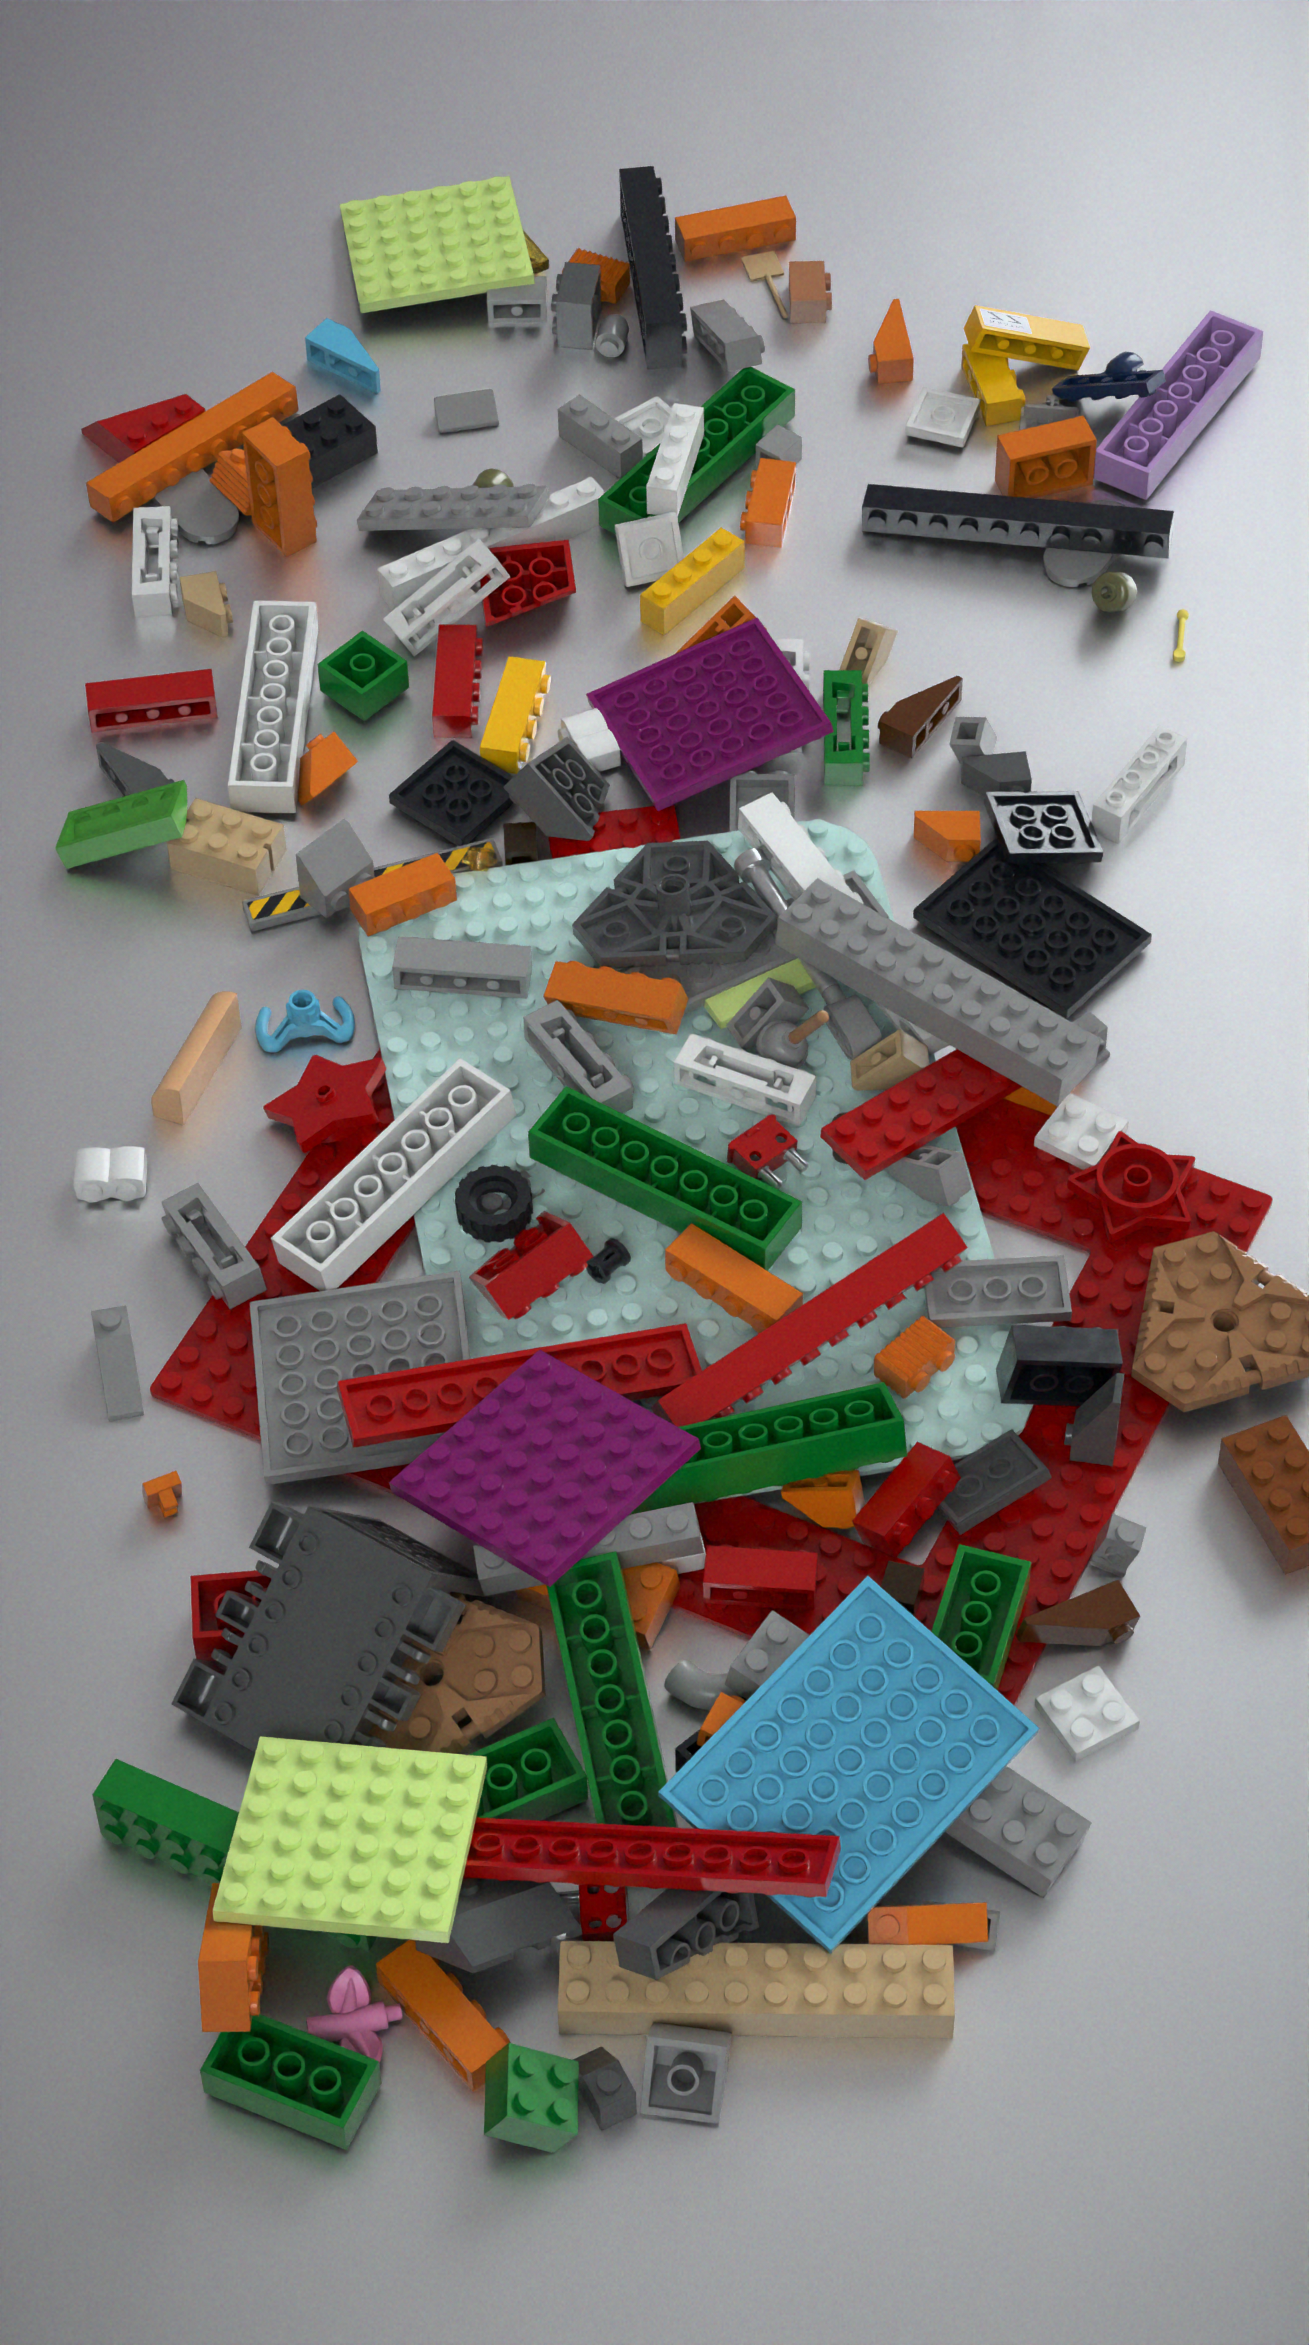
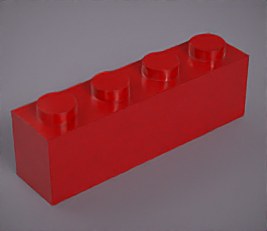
M439 624L432 711L434 738H472L473 725L479 724V707L474 706V702H480V683H476V679L482 678V661L477 660V657H483V638H477V625Z
M212 669L85 683L91 733L218 718Z

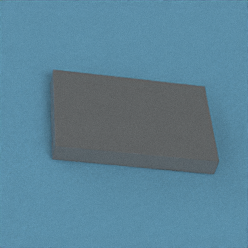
M1011 1429L955 1464L961 1479L937 1509L958 1534L961 1535L1052 1477L1048 1468Z

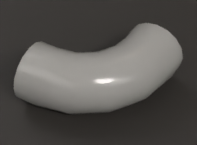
M689 1660L678 1663L670 1671L664 1683L665 1689L674 1697L694 1708L711 1710L720 1692L728 1696L743 1697L725 1685L728 1673H706Z

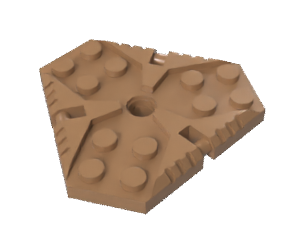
M1215 1231L1155 1247L1153 1249L1143 1310L1146 1312L1142 1313L1131 1377L1182 1412L1249 1394L1250 1385L1257 1383L1262 1390L1307 1378L1309 1377V1295L1303 1289H1298L1294 1283L1288 1282L1283 1276H1274L1268 1272V1266L1258 1262L1253 1256H1248L1245 1251L1238 1249L1236 1245ZM1260 1283L1265 1286L1263 1289L1258 1286ZM1250 1367L1251 1371L1245 1372L1244 1368Z
M450 1592L448 1595L461 1601L466 1606L462 1612L464 1617L460 1625L456 1624L443 1652L433 1651L414 1640L413 1644L429 1653L431 1658L427 1664L420 1663L407 1655L403 1666L414 1670L421 1677L417 1685L398 1676L396 1677L397 1680L421 1694L409 1720L400 1721L380 1710V1713L395 1721L397 1726L394 1732L383 1730L373 1723L369 1734L383 1740L386 1748L464 1755L473 1748L470 1743L472 1739L481 1733L485 1738H488L546 1696L543 1638L540 1626L501 1609H496L491 1605L484 1604L479 1600L475 1599L473 1602H469L462 1593ZM443 1674L439 1683L429 1686L433 1677ZM469 1715L473 1721L460 1729L457 1723Z

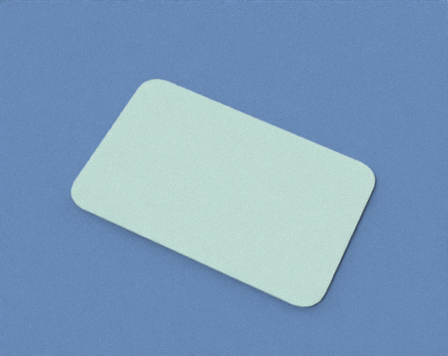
M821 819L798 821V825L802 824L806 828L809 838L814 845L823 849L828 862L834 870L838 869L842 875L855 871L888 914L889 919L895 922L877 860L867 842L848 828L828 823ZM739 830L672 841L708 840L734 870V862L737 857L746 850L753 848ZM640 845L636 848L626 847L455 873L453 876L456 881L457 901L371 936H367L359 924V946L381 1056L387 1068L385 1076L394 1120L459 1058L511 1090L516 1116L413 1215L425 1276L460 1271L471 1359L686 1323L703 1371L759 1334L747 1322L739 1317L729 1315L723 1307L710 1299L702 1298L695 1289L682 1281L674 1280L668 1274L665 1267V1249L681 1234L680 1232L529 1157L528 1131L565 1086L525 1040L523 1017L548 1005L543 996L555 961L564 963L577 961L587 967L598 969L601 967L573 935L572 924L606 887L615 889V877L645 845ZM769 870L770 876L785 900L792 898L773 872ZM747 883V884L754 890V892L759 896V894H758V892L756 891V889L754 888L753 884H752V883ZM398 937L531 946L532 973L528 997L525 999L394 989L392 966ZM631 966V967H629V968H612V969H614V970H616L617 972H620V973H625V970L630 969V968H632V967H634V966ZM836 980L847 998L853 995L859 996L877 1024L882 1039L897 1031L875 1001ZM817 988L800 994L809 1010L796 1023V1026H800L815 1013L827 1006ZM704 1006L683 1015L677 1035L576 1016L578 1024L585 1032L589 1031L593 1035L599 1049L612 1057L616 1069L622 1075H627L634 1086V1093H632L633 1108L623 1114L739 1170L733 1163L727 1162L728 1144L763 1120L767 1115L674 1084V1061L690 1033L711 1038L718 1043L733 1048L742 1049L727 1027L720 1029ZM826 1023L806 1037L808 1056L804 1064L798 1069L816 1075V1098L800 1127L779 1119L776 1120L798 1141L796 1152L809 1165L806 1171L800 1173L787 1161L773 1171L783 1182L782 1187L778 1190L802 1201V1228L768 1272L802 1292L803 1304H805L942 1213L946 1215L968 1247L959 1256L962 1261L995 1259L956 1127L927 1143V1145L963 1154L972 1189L960 1197L959 1201L953 1205L942 1206L938 1203L923 1200L884 1170L864 1180L848 1164L840 1163L834 1159L832 1148L820 1137L821 1128L831 1123L836 1115L855 1109L885 1090L857 1091L852 1088L851 1060L846 1057ZM565 1041L566 1049L570 1052V1046ZM756 1046L747 1050L743 1049L748 1053L759 1056ZM934 1053L929 1055L930 1065L936 1061ZM587 1073V1080L591 1084L590 1078L592 1077ZM701 1075L696 1079L713 1086L716 1083V1080L711 1082L708 1081L707 1077ZM767 1098L768 1105L787 1110V1104L781 1102L775 1104L772 1102V1099ZM497 1165L501 1167L508 1166L510 1169L519 1172L526 1170L531 1176L528 1179L531 1183L532 1196L539 1194L542 1188L545 1190L544 1193L532 1199V1220L530 1224L526 1225V1230L539 1225L536 1217L543 1211H546L570 1222L593 1256L604 1248V1243L608 1239L614 1238L626 1247L631 1256V1261L626 1266L617 1268L611 1274L610 1280L606 1284L595 1281L588 1274L587 1269L574 1277L568 1275L558 1283L560 1287L557 1291L546 1298L540 1296L530 1304L532 1308L518 1319L512 1317L508 1320L495 1310L472 1283L469 1276L498 1251L504 1248L509 1250L515 1246L513 1244L515 1239L510 1240L509 1238L504 1240V1242L497 1243V1241H491V1243H488L481 1239L476 1240L472 1238V1235L469 1233L466 1234L457 1219L455 1205L456 1188L459 1187V1182L467 1176V1173L477 1170L478 1167ZM494 1192L500 1195L503 1201L508 1197L507 1194ZM498 1210L494 1215L504 1213L508 1210ZM914 1287L903 1293L906 1297L905 1300L890 1310L884 1305L875 1311L878 1317L865 1327L860 1329L856 1324L846 1330L850 1336L836 1346L831 1347L828 1342L818 1350L821 1355L809 1364L803 1366L801 1362H798L790 1367L792 1374L777 1385H774L772 1380L763 1385L761 1388L764 1393L750 1403L746 1404L742 1399L734 1404L732 1407L735 1412L731 1415L882 1383L874 1375V1357L877 1353H880L881 1349H885L886 1345H889L892 1340L900 1336L901 1332H904L906 1328H909L911 1324L919 1320L921 1316H925L928 1319L925 1289L922 1288L916 1291ZM1014 1324L940 1328L955 1339V1359L952 1365L944 1372L938 1370L931 1376L924 1390L919 1393L914 1391L905 1399H902L900 1394H897L895 1390H891L890 1386H887L904 1419L907 1453L916 1442H920L949 1455L952 1461L968 1457L1011 1429L1017 1435L1023 1431L1033 1410V1405L1001 1403L996 1374L999 1358L1011 1326ZM663 1396L633 1400L632 1402L654 1413L651 1407ZM904 1457L894 1459L888 1463L880 1462L862 1466L855 1470H859L860 1476L893 1471ZM771 1486L757 1489L747 1494L721 1497L717 1500L780 1490L783 1486Z

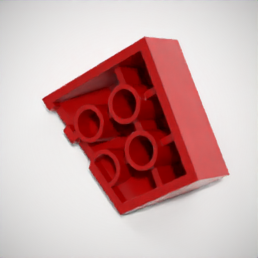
M183 394L96 421L82 428L81 431L83 435L120 463L204 413L205 408L187 394Z
M569 540L488 548L510 575V578L482 600L486 627L576 593ZM486 575L479 580L481 584L480 589L491 580Z
M543 1211L536 1217L539 1225L528 1230L523 1229L514 1237L513 1244L515 1246L510 1250L504 1248L498 1251L469 1276V1279L502 1317L508 1320L512 1317L514 1319L522 1317L532 1308L530 1304L540 1296L542 1298L550 1296L560 1287L558 1283L568 1275L574 1277L587 1268L588 1264L586 1262L594 1256L570 1222Z

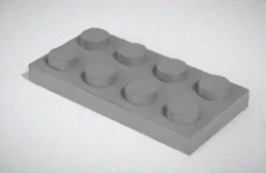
M1064 1255L962 1261L946 1273L940 1268L931 1274L934 1280L924 1287L928 1319L939 1328L1071 1321L1072 1317Z

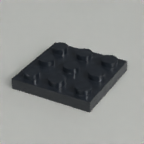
M452 740L389 794V802L457 846H462L473 840L514 804L509 797V793L503 788L513 776L455 740Z
M1079 791L985 793L984 805L1007 864H1083L1102 861L1104 852Z

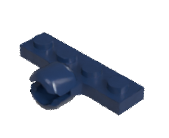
M1125 351L1113 358L1107 364L1104 372L1068 376L1052 388V392L1060 399H1068L1069 402L1091 397L1092 400H1100L1107 396H1115V399H1122L1130 395H1138L1140 398H1144L1156 393V388L1166 382L1163 370L1137 371L1138 368L1144 365L1142 358L1134 352Z

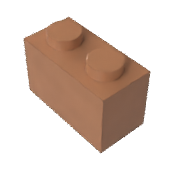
M824 261L789 262L791 323H826V311L832 310V293H826V291H831L830 273H825Z

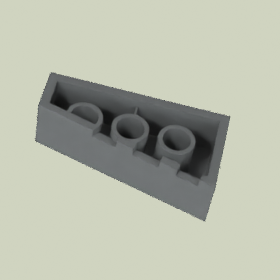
M667 1888L613 1934L619 1967L657 1980L688 1964L690 1957L696 1954L704 1956L712 1952L713 1946L721 1941L730 1943L738 1938L739 1932L743 1930L751 1932L759 1928L753 1893L689 1891L686 1889Z

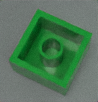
M363 630L317 664L320 691L363 721L369 719L409 688L407 660Z
M512 2043L505 2045L486 2061L484 2135L551 2153L557 2152L578 2135L579 2061Z

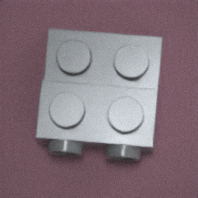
M748 770L730 779L729 832L739 830V808L771 792L774 793L780 802L787 804L791 816L795 820V774H788V772L781 770L772 771L769 774H756V772Z

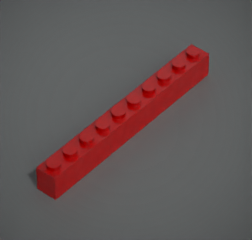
M942 1213L657 1400L651 1407L652 1411L657 1416L677 1427L730 1416L735 1412L732 1406L743 1399L746 1404L750 1403L764 1393L761 1388L763 1385L771 1380L774 1385H777L792 1374L790 1367L796 1363L801 1362L803 1366L809 1364L821 1355L818 1350L828 1342L831 1347H834L850 1335L846 1330L856 1324L860 1329L865 1327L878 1317L875 1311L884 1305L888 1310L892 1309L906 1299L903 1294L912 1287L919 1291L934 1280L931 1274L940 1268L946 1273L962 1262L959 1256L968 1247L946 1215Z

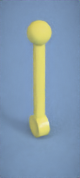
M1184 609L1179 610L1177 613V619L1179 620L1177 649L1173 651V659L1176 662L1184 661L1186 655L1183 650L1185 621L1188 619L1189 613Z

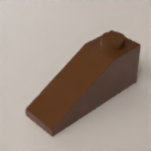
M955 676L896 702L889 712L885 711L878 721V729H880L879 744L912 759L962 700L963 678Z
M1116 1580L1024 1618L1016 1637L1019 1642L1102 1646L1114 1641L1115 1644L1126 1641L1134 1634L1133 1630L1140 1618V1614L1120 1581Z

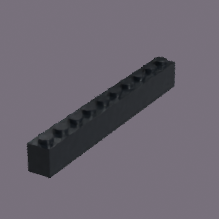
M877 484L867 485L862 504V531L1166 559H1169L1173 538L1174 511Z

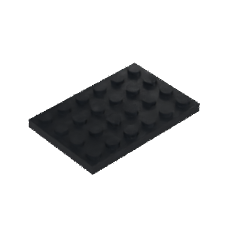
M997 837L913 910L914 919L1066 1019L1151 943L1152 937L1151 933L1042 863L1007 864Z

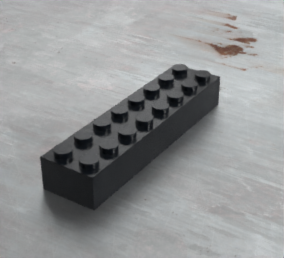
M654 166L619 169L620 215L628 262L630 264V274L646 368L648 370L681 367L682 354H687L686 336H682L684 331H687L686 314L680 313V311H683L682 293L677 294L680 291L679 275L673 274V272H676L675 254H670L673 252L672 236L666 235V233H669L668 215L663 216V214H666L665 197H659V195H662L661 177L656 178Z

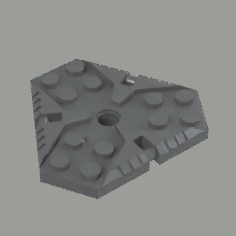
M707 840L647 843L615 877V889L606 887L572 924L573 935L600 966L629 968L631 966L642 967V965H647V967H653L654 965L668 966V963L680 962V965H689V963L700 965L701 963L713 964V962L718 964L746 962L777 927V917L745 881L739 883V874Z

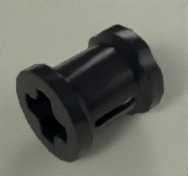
M610 1238L604 1243V1248L586 1262L588 1264L586 1269L595 1281L606 1284L610 1280L611 1274L617 1268L626 1266L631 1261V1256L621 1242Z

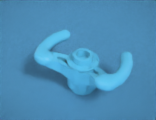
M297 990L290 995L289 1002L286 1004L287 1015L274 1033L270 1036L267 1030L272 1014L269 1007H262L256 1018L255 1033L257 1041L263 1050L270 1053L281 1051L292 1039L313 1035H325L336 1043H344L353 1037L355 1030L354 1014L349 1004L342 997H335L332 1003L340 1013L343 1022L342 1025H339L320 1010L319 999H316L311 991Z

